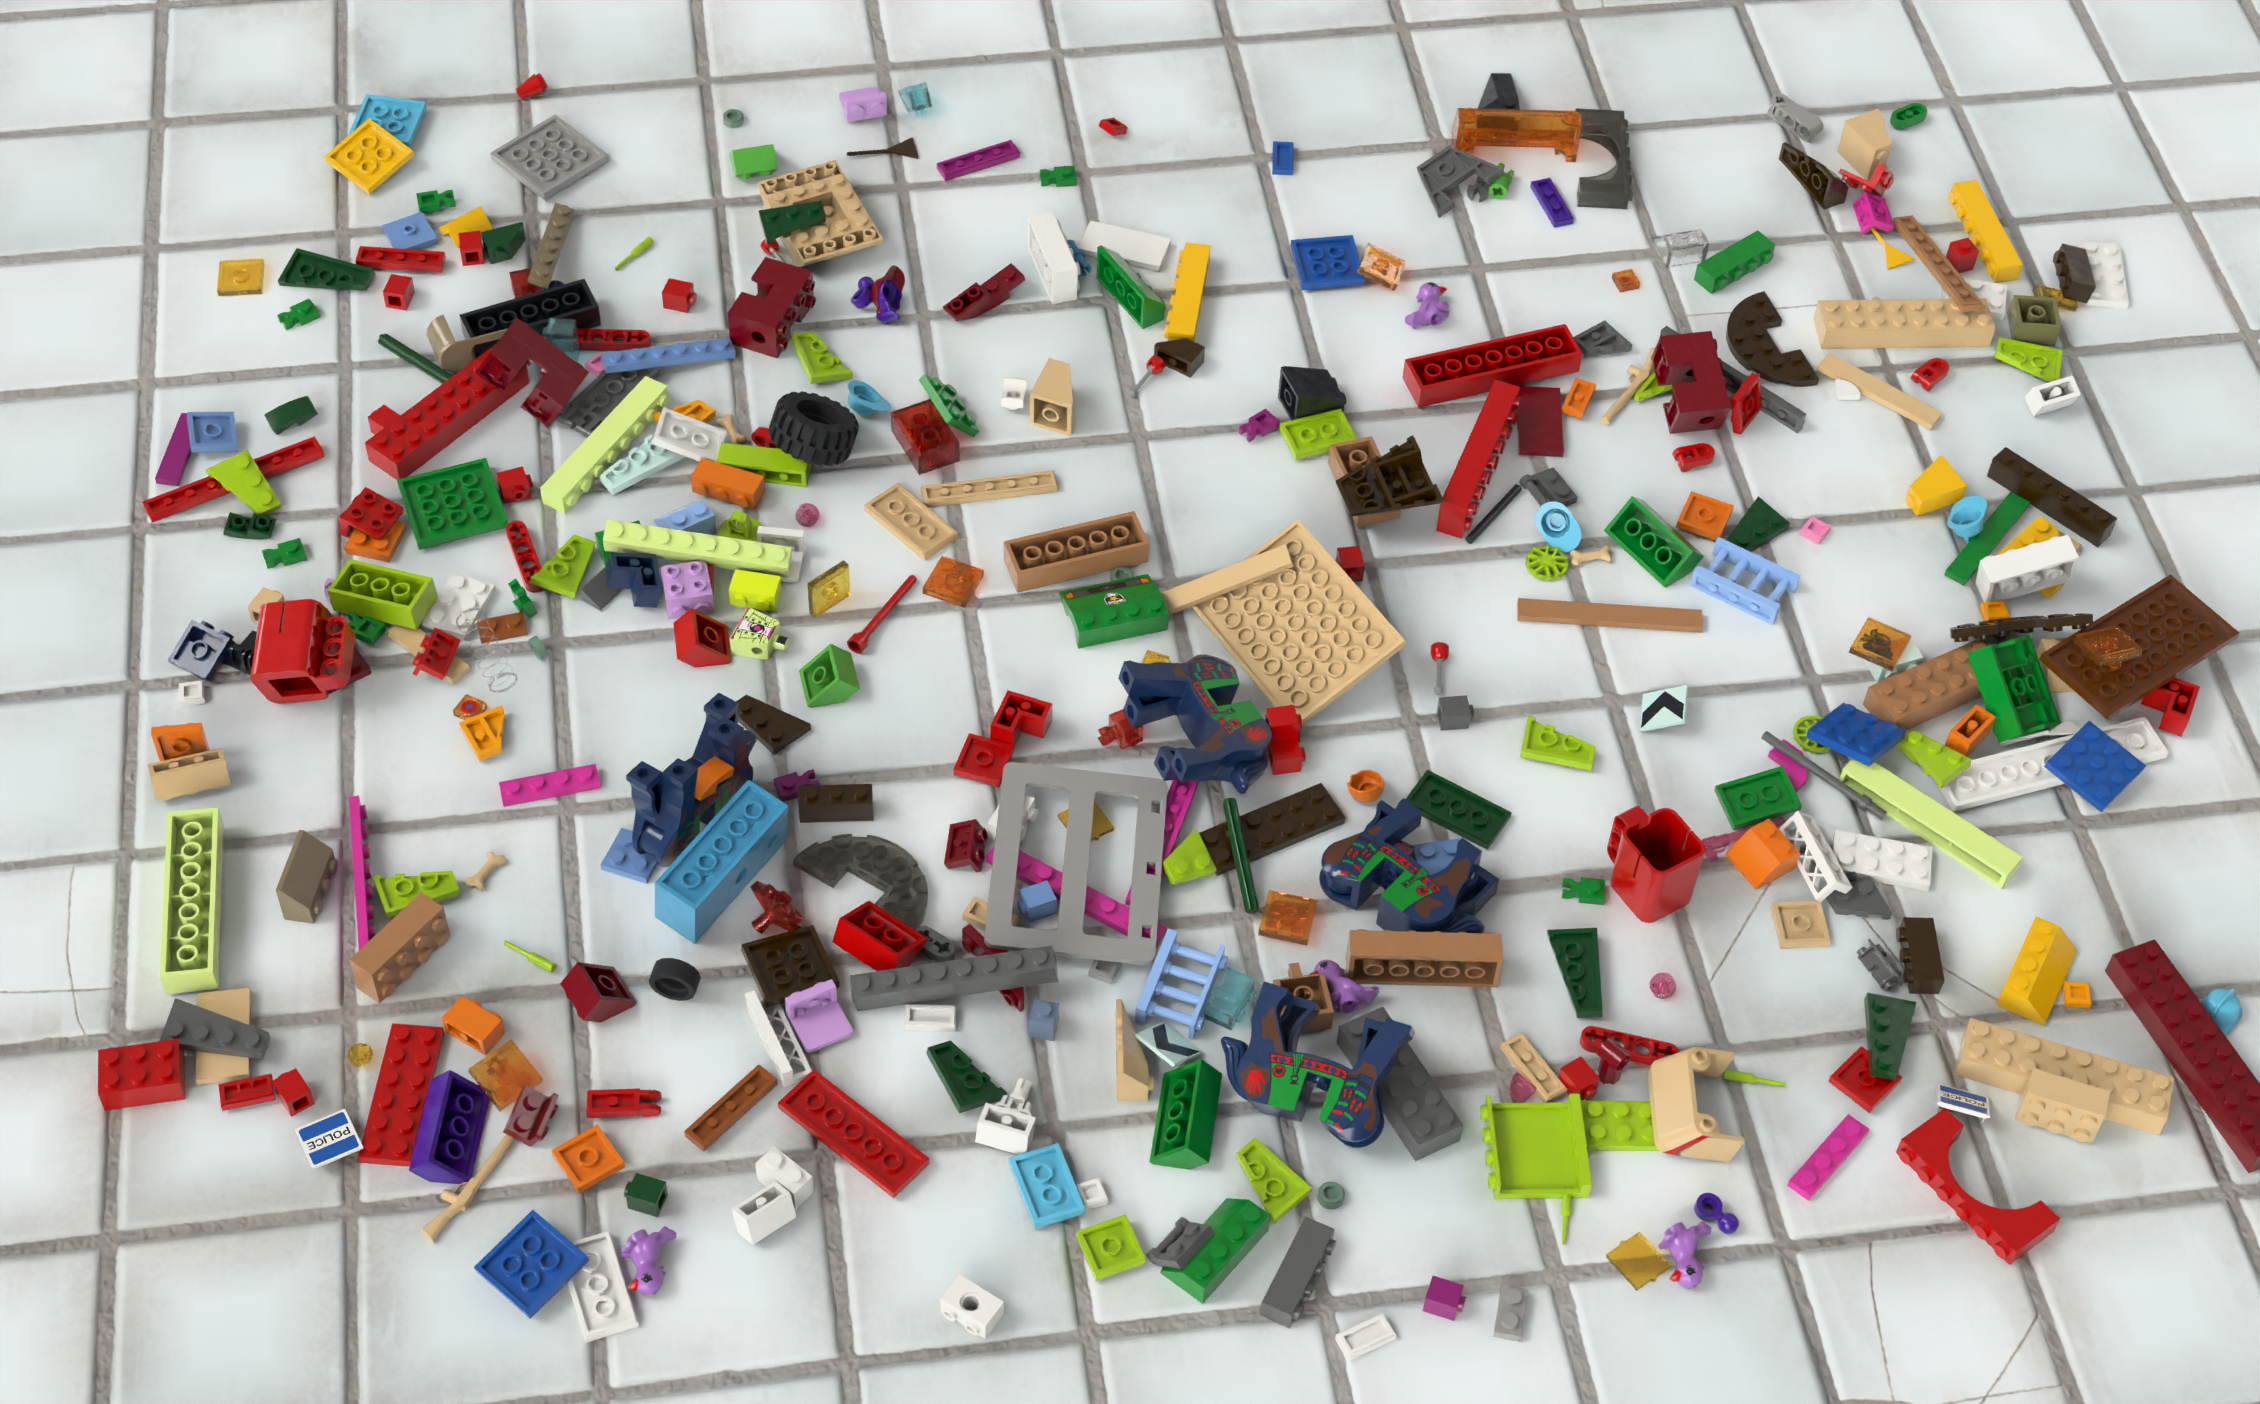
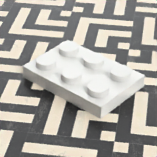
M1963 278L1978 298H1987L1992 318L2003 320L2006 308L2007 285ZM1941 286L1940 299H1951Z
M663 407L651 444L699 462L701 458L716 462L721 443L724 442L727 431Z
M452 573L438 595V599L422 621L423 629L433 631L434 628H437L460 640L466 641L477 620H479L496 591L495 584Z

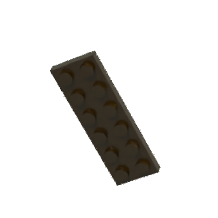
M1322 783L1240 816L1249 862H1253L1345 823L1346 817ZM1227 822L1200 832V837L1217 869L1215 874L1219 876L1236 869Z

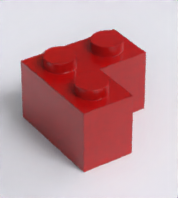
M2174 678L2144 697L2141 705L2164 712L2158 729L2182 737L2190 719L2200 686Z
M1007 690L990 725V739L1015 745L1021 732L1044 739L1052 723V703Z
M1294 705L1266 708L1265 721L1272 732V738L1266 751L1272 774L1301 772L1302 762L1306 760L1304 747L1300 748L1299 728H1302L1301 715L1296 713Z

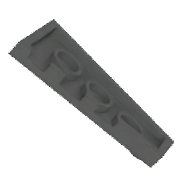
M175 998L160 1041L179 1039L183 1050L263 1060L270 1041V1035L267 1031Z

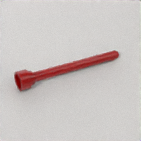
M910 575L862 632L855 633L849 638L847 645L851 651L861 654L866 649L870 635L916 583L917 578L915 575Z

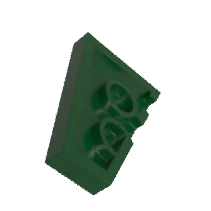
M822 201L759 210V218L767 245L774 243V239L781 236L783 238L791 236L793 231L798 229L806 230L826 221Z
M1758 496L1726 541L1753 552L1788 530L1790 522Z

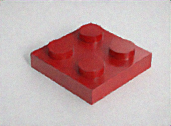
M1752 373L1747 380L1742 382L1738 391L1731 396L1733 433L1741 435L1761 410L1760 375Z
M969 733L953 769L954 775L1000 787L1003 767L1010 762L1015 751V745Z
M1861 1046L1830 1076L1828 1082L1870 1113L1900 1084L1903 1077L1897 1074L1895 1080L1869 1076L1868 1050Z

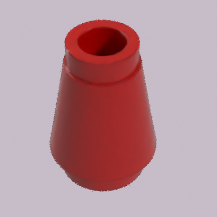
M539 73L530 76L515 90L522 100L542 93L548 87L544 78Z

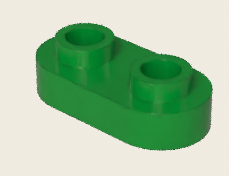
M1911 103L1893 111L1890 123L1896 129H1905L1925 120L1927 108L1920 103Z

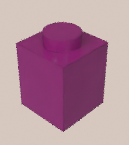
M1432 1275L1423 1311L1454 1321L1456 1312L1462 1313L1466 1297L1462 1296L1464 1285Z

